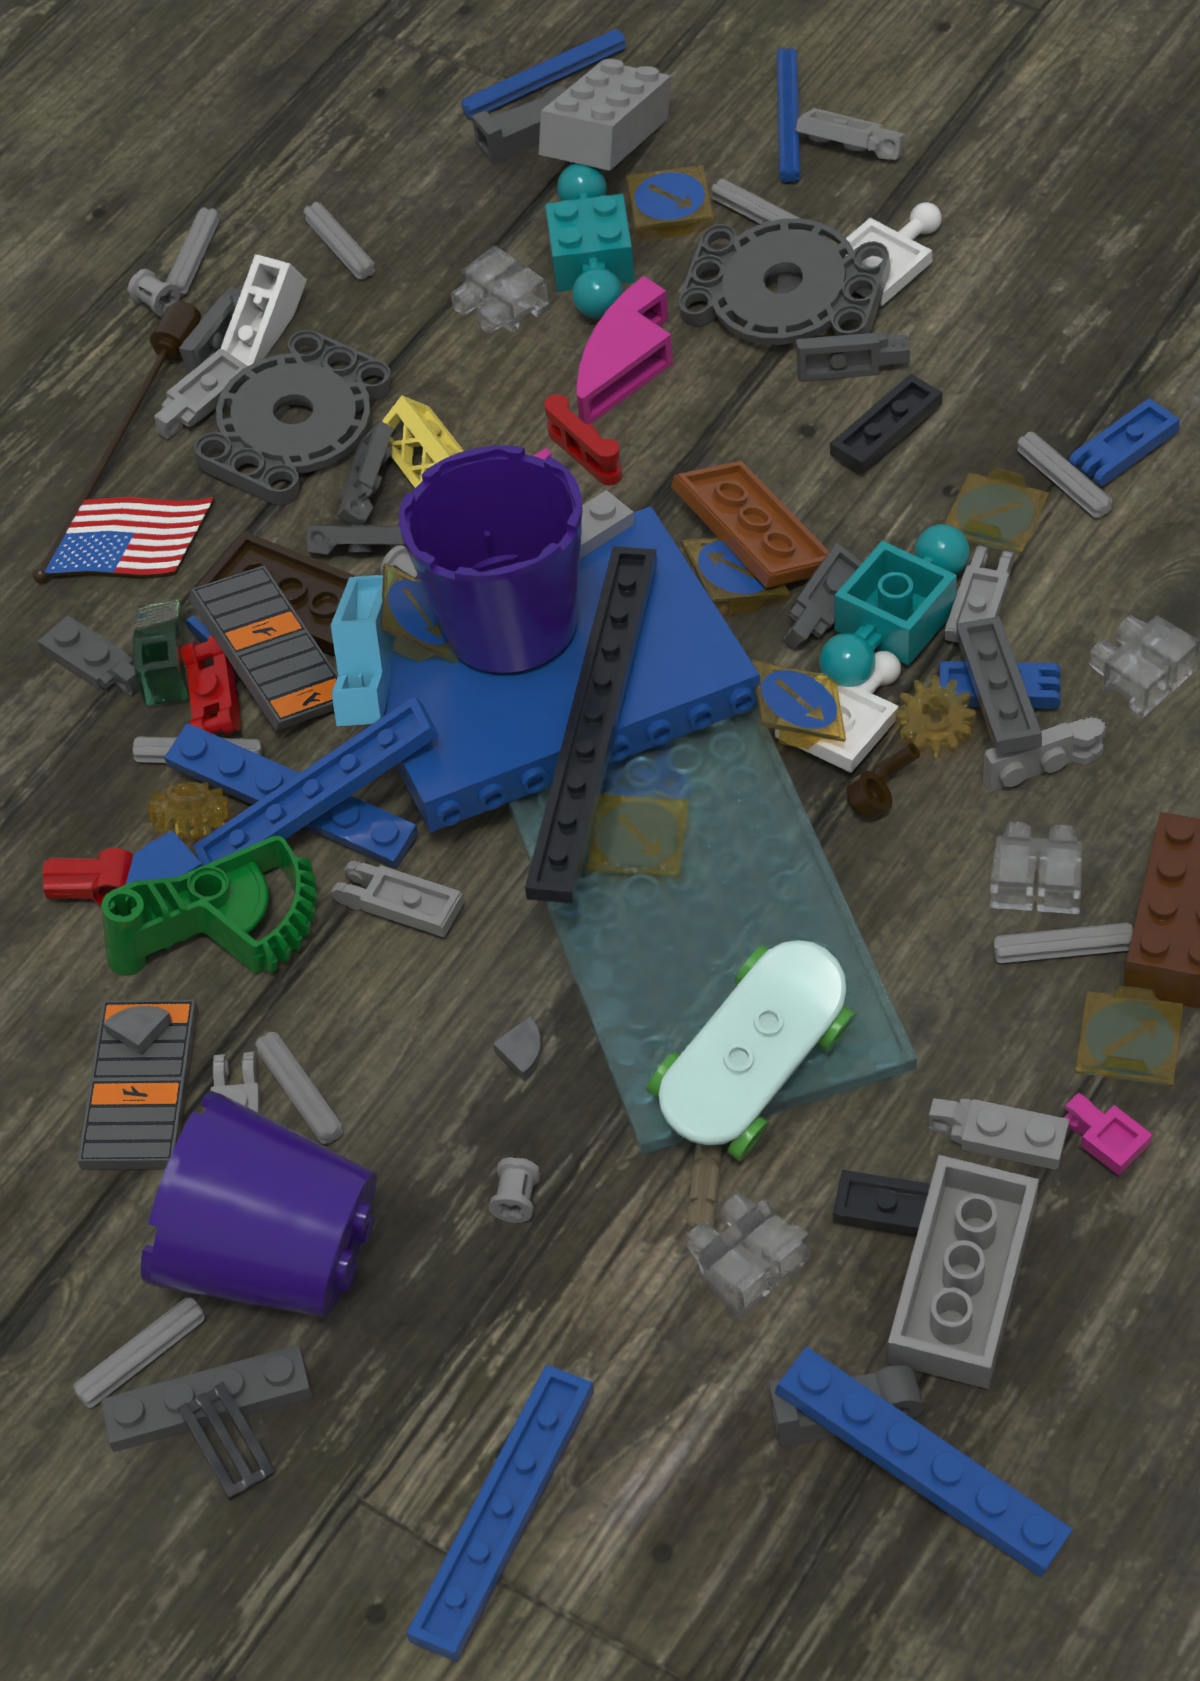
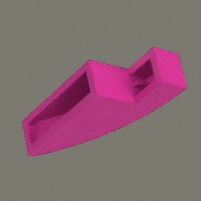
M645 276L624 291L608 308L595 326L585 346L577 379L579 419L585 424L595 422L673 364L671 334L660 327L668 321L666 290Z

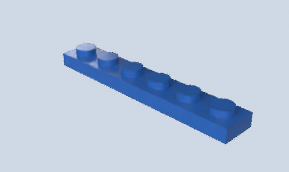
M413 696L194 844V850L202 866L275 835L287 839L437 738L439 735L423 703L416 696Z
M186 723L164 757L168 767L252 805L299 774L297 771L189 723ZM353 796L347 797L303 827L394 869H397L418 835L416 824Z
M807 1346L777 1384L775 1394L1038 1576H1043L1073 1529Z
M547 1364L545 1365L406 1633L410 1643L455 1662L458 1661L594 1393L593 1382Z

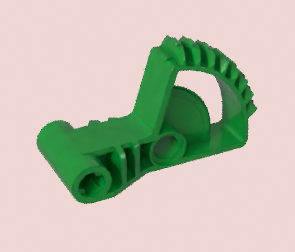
M275 835L178 877L133 881L106 894L101 906L108 966L113 972L120 975L137 974L146 966L149 954L161 949L166 952L174 943L179 941L183 943L195 934L205 933L253 973H259L264 970L274 975L277 969V962L288 964L291 952H299L302 946V939L308 938L310 925L315 920V906L317 905L316 877H314L310 858L295 857L286 840L281 836ZM280 867L292 885L295 893L294 900L283 921L269 935L256 941L248 933L263 918L269 900L268 886L262 873Z

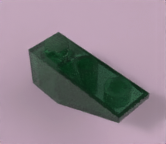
M180 599L138 606L133 634L134 672L145 706L188 699L186 665L181 655V646L184 645Z

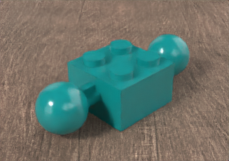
M574 163L568 166L558 179L557 193L561 202L545 204L556 291L572 290L573 302L578 311L588 318L601 319L608 308L623 294L622 284L635 282L632 247L623 194L606 195V180L598 168Z
M937 524L925 529L916 541L914 555L881 541L834 595L835 631L841 634L829 639L823 646L819 656L820 671L829 683L835 686L854 687L868 681L876 665L874 650L889 651L900 662L909 666L944 625L950 616L956 599L957 574L965 568L970 555L968 540L958 528L948 524Z

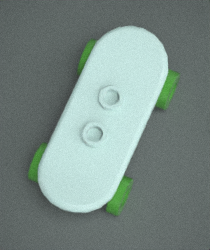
M795 940L783 942L771 949L764 945L759 946L737 974L734 981L737 987L682 1054L679 1055L677 1052L671 1053L653 1074L646 1087V1091L659 1100L660 1110L667 1124L678 1135L691 1142L703 1145H719L732 1141L727 1152L739 1162L742 1161L755 1147L769 1125V1122L759 1114L813 1047L817 1044L826 1052H830L845 1035L856 1017V1013L844 1005L847 990L845 974L839 961L826 948L814 942Z

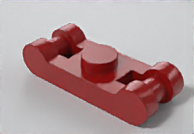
M559 394L549 396L544 402L545 414L549 419L547 422L548 436L603 485L610 486L619 483L622 479V468L618 462L620 459L618 442L613 439H602L590 423L585 424L569 410V401L565 396Z
M213 635L208 637L207 642L201 644L194 641L182 645L181 655L187 670L192 712L190 724L213 735L221 732L228 735L240 731L241 721L234 667ZM213 658L214 665L205 668L204 660ZM217 713V716L211 717V714Z

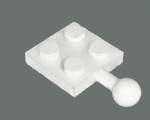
M924 202L915 206L910 215V222L899 232L869 218L846 238L853 250L863 243L876 241L885 245L889 251L891 271L879 305L883 306L932 263V250L915 242L913 239L919 234H931L939 228L942 219L941 212L934 204ZM871 256L866 258L862 265L865 267H875L882 262V259L877 256ZM859 288L855 292L868 297L872 290Z
M889 651L876 652V665L871 678L865 683L854 687L832 685L820 673L815 680L830 692L837 706V715L834 721L825 727L813 729L800 727L780 718L775 724V737L852 773L898 719L899 706L873 693L879 686L890 685L898 679L901 672L899 659ZM801 697L797 699L798 702L811 711V713L804 715L824 720L820 705L815 710Z

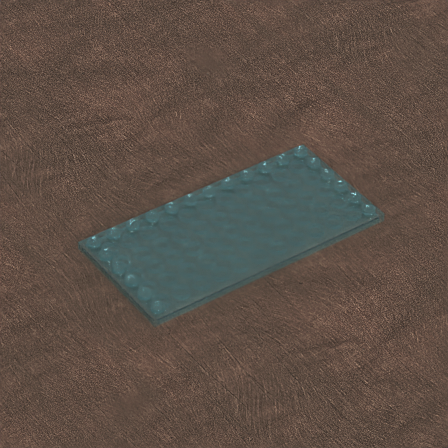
M758 707L607 765L574 904L544 902L641 1155L687 1141L686 1138L678 1135L667 1124L660 1110L659 1100L648 1093L646 1087L663 1061L673 1052L681 1055L737 987L734 984L737 974L751 954L761 945L771 949L783 942L801 940L814 942L826 948L839 961L845 974L847 990L844 1005L854 1011L856 1017L845 1035L830 1052H826L817 1044L813 1047L759 1114L760 1116H767L917 1068L915 1052ZM551 786L538 793L529 794L507 803L530 865ZM638 803L639 813L644 818L653 821L665 819L671 814L678 827L665 826L660 828L653 836L652 846L630 823L631 815L623 806ZM643 803L655 805L664 809L667 813L659 817H652L643 811L642 805ZM620 809L625 813L626 818L622 815L616 819L622 825L621 828L608 830L601 826L603 820L614 810ZM626 829L638 841L633 839H622L621 841L633 843L640 847L644 846L648 850L639 855L661 858L660 853L671 857L661 865L651 869L628 870L620 868L609 862L601 853L597 841L598 830L615 834ZM670 829L680 832V840L676 851L667 852L660 849V841L657 843V837L661 832Z

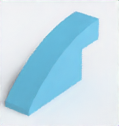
M393 574L349 577L332 620L331 631L338 677L332 690L336 726L373 724L384 716L389 691L394 615L388 601L389 589L394 584Z

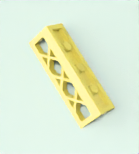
M401 395L383 419V422L393 427V430L401 420L404 423L403 439L394 441L390 437L388 445L392 446L390 456L415 488L422 482L420 474L439 461L464 451L429 406ZM422 446V465L414 466L412 464L413 448Z

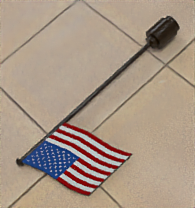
M177 301L173 305L168 306L152 332L150 344L158 357L40 569L33 571V579L36 582L44 583L49 577L100 575L137 579L162 578L176 575L215 502L214 497L185 501L137 497L88 498L164 361L182 360L179 348L201 321L199 310L192 304L185 301Z

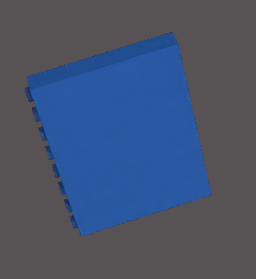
M651 506L634 512L635 523L631 527L580 559L575 632L567 646L558 655L537 667L511 673H496L474 668L460 660L452 652L448 643L433 645L412 636L400 625L394 616L390 681L384 716L413 696H416L423 703L439 735L395 765L430 833L446 826L455 825L459 821L485 811L496 809L501 805L529 794L538 793L551 786L613 546L656 549L657 565L608 764L621 761L633 754L665 744L672 739L704 729L711 724L748 712L762 705L760 674ZM413 595L407 596L431 627L424 629L441 638L439 623L434 626Z

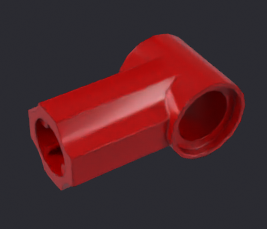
M110 848L101 851L98 858H49L48 861H45L42 872L45 896L47 899H93L94 902L102 906V900L106 894L126 885L134 855L123 849Z

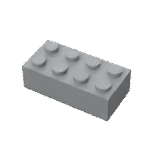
M616 59L601 61L541 110L539 155L610 171L668 120L672 76L659 73V70L654 67L643 66L634 68L624 66L622 61Z
M942 1155L938 1156L888 1340V1364L909 1366L915 1371L985 1389L990 1388L1037 1203L1039 1179Z

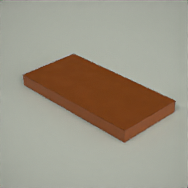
M742 461L675 474L671 487L766 588L811 578L829 552Z

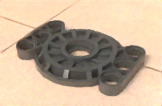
M784 218L764 222L744 231L739 236H736L734 229L729 225L715 224L707 228L700 238L679 296L678 304L684 322L694 327L706 325L717 317L730 332L745 340L761 344L784 345L794 343L796 339L811 338L821 334L830 327L834 336L870 333L891 271L889 251L885 245L876 241L863 243L853 250L849 241L837 230L821 222L808 219ZM823 235L834 240L837 243V245L834 246L828 239L824 238ZM718 239L730 241L722 249H712L710 247ZM871 256H877L882 259V262L875 267H865L862 265V262ZM713 269L719 272L711 280H701L699 278L700 274L706 270ZM782 272H796L803 275L800 285L787 293L771 292L765 287V283L771 277ZM859 288L872 290L871 294L863 299H856L851 296ZM695 301H705L708 303L706 308L698 312H692L687 309ZM855 319L861 322L860 327L853 331H845L840 328L848 320Z
M301 330L294 333L288 340V354H279L261 359L243 368L227 383L220 394L216 407L218 432L204 434L195 442L194 450L199 468L272 504L286 505L292 503L300 494L298 473H306L328 467L345 458L359 445V442L368 430L371 419L370 400L384 398L391 390V374L387 364L316 331ZM310 345L317 348L316 351L310 354H300L297 352V349L302 346ZM338 360L350 363L344 369H333L330 367V364ZM371 375L383 378L377 384L370 385L363 382V379ZM241 385V387L235 394L234 391ZM286 403L288 406L302 405L313 410L308 419L298 424L283 423L274 416L275 410ZM227 405L230 408L231 418L223 419ZM364 407L362 420H357V414ZM211 448L224 450L222 455L215 458L203 455L205 451ZM251 463L258 467L254 472L246 474L237 471V468L243 464ZM279 479L289 480L292 483L288 488L279 490L270 486Z

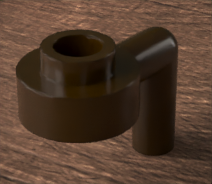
M911 742L907 743L876 765L872 772L864 771L849 781L847 785V800L851 809L856 814L868 819H876L891 808L892 796L886 783L889 778L920 757V751L917 746Z

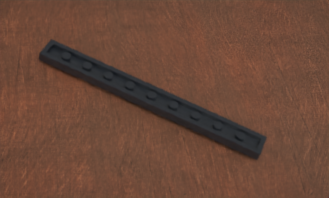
M613 546L525 885L527 900L574 904L656 570V549Z

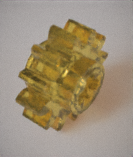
M933 675L931 687L924 688V685L919 680H915V696L907 693H901L900 702L907 710H898L896 712V721L901 724L908 723L900 731L901 739L908 740L915 736L914 744L921 752L926 744L931 745L934 757L939 756L941 745L947 744L952 752H957L956 737L960 736L963 739L971 738V729L964 723L976 720L975 710L970 708L964 709L971 701L970 692H964L957 696V680H951L946 688L940 687V680L937 675ZM930 710H940L941 722H931Z
M185 781L174 785L168 784L166 785V793L153 792V801L147 802L149 822L153 823L154 831L159 832L167 829L168 833L172 830L180 838L191 839L202 835H209L211 833V826L219 828L225 824L224 819L229 817L228 797L223 796L222 788L209 790L208 782L201 784Z

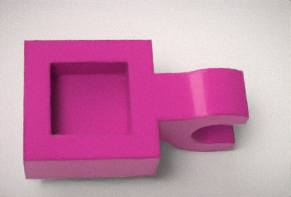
M1079 1093L1065 1105V1109L1069 1113L1064 1118L1070 1119L1069 1128L1078 1134H1084L1080 1146L1118 1176L1151 1145L1153 1134L1115 1105L1104 1114L1085 1096Z

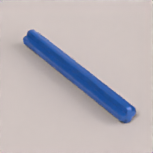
M613 29L464 98L461 101L462 110L469 119H472V115L485 110L487 112L495 110L624 50L626 47L625 37L618 29Z
M782 47L777 52L779 179L786 184L789 181L796 183L800 179L799 132L796 131L797 118L799 117L797 51L792 47L788 49Z

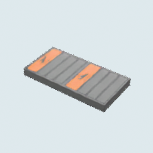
M265 566L191 589L188 599L275 731L334 711L332 690L338 674Z
M195 1000L103 1001L77 1160L81 1170L166 1169L182 1129L198 1012ZM154 1006L168 1011L172 1022L142 1054L106 1033L103 1025L114 1014L131 1007Z

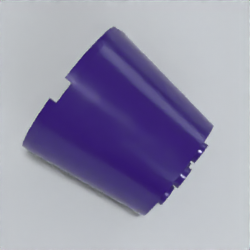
M506 445L469 449L449 456L428 468L421 474L422 482L411 494L406 492L399 511V527L404 545L450 649L464 663L483 671L496 673L528 670L551 660L567 646L577 624L583 506L581 492L576 479L563 464L550 456L544 460L527 455L524 447Z
M214 1091L208 1092L203 1097L201 1104L202 1107L206 1108L203 1114L191 1113L176 1142L160 1182L148 1224L157 1227L154 1245L146 1244L142 1249L141 1278L143 1282L161 1288L324 1318L328 1317L339 1300L342 1291H349L357 1271L358 1263L355 1260L361 1244L365 1245L372 1232L375 1216L370 1214L376 1190V1173L223 1094Z

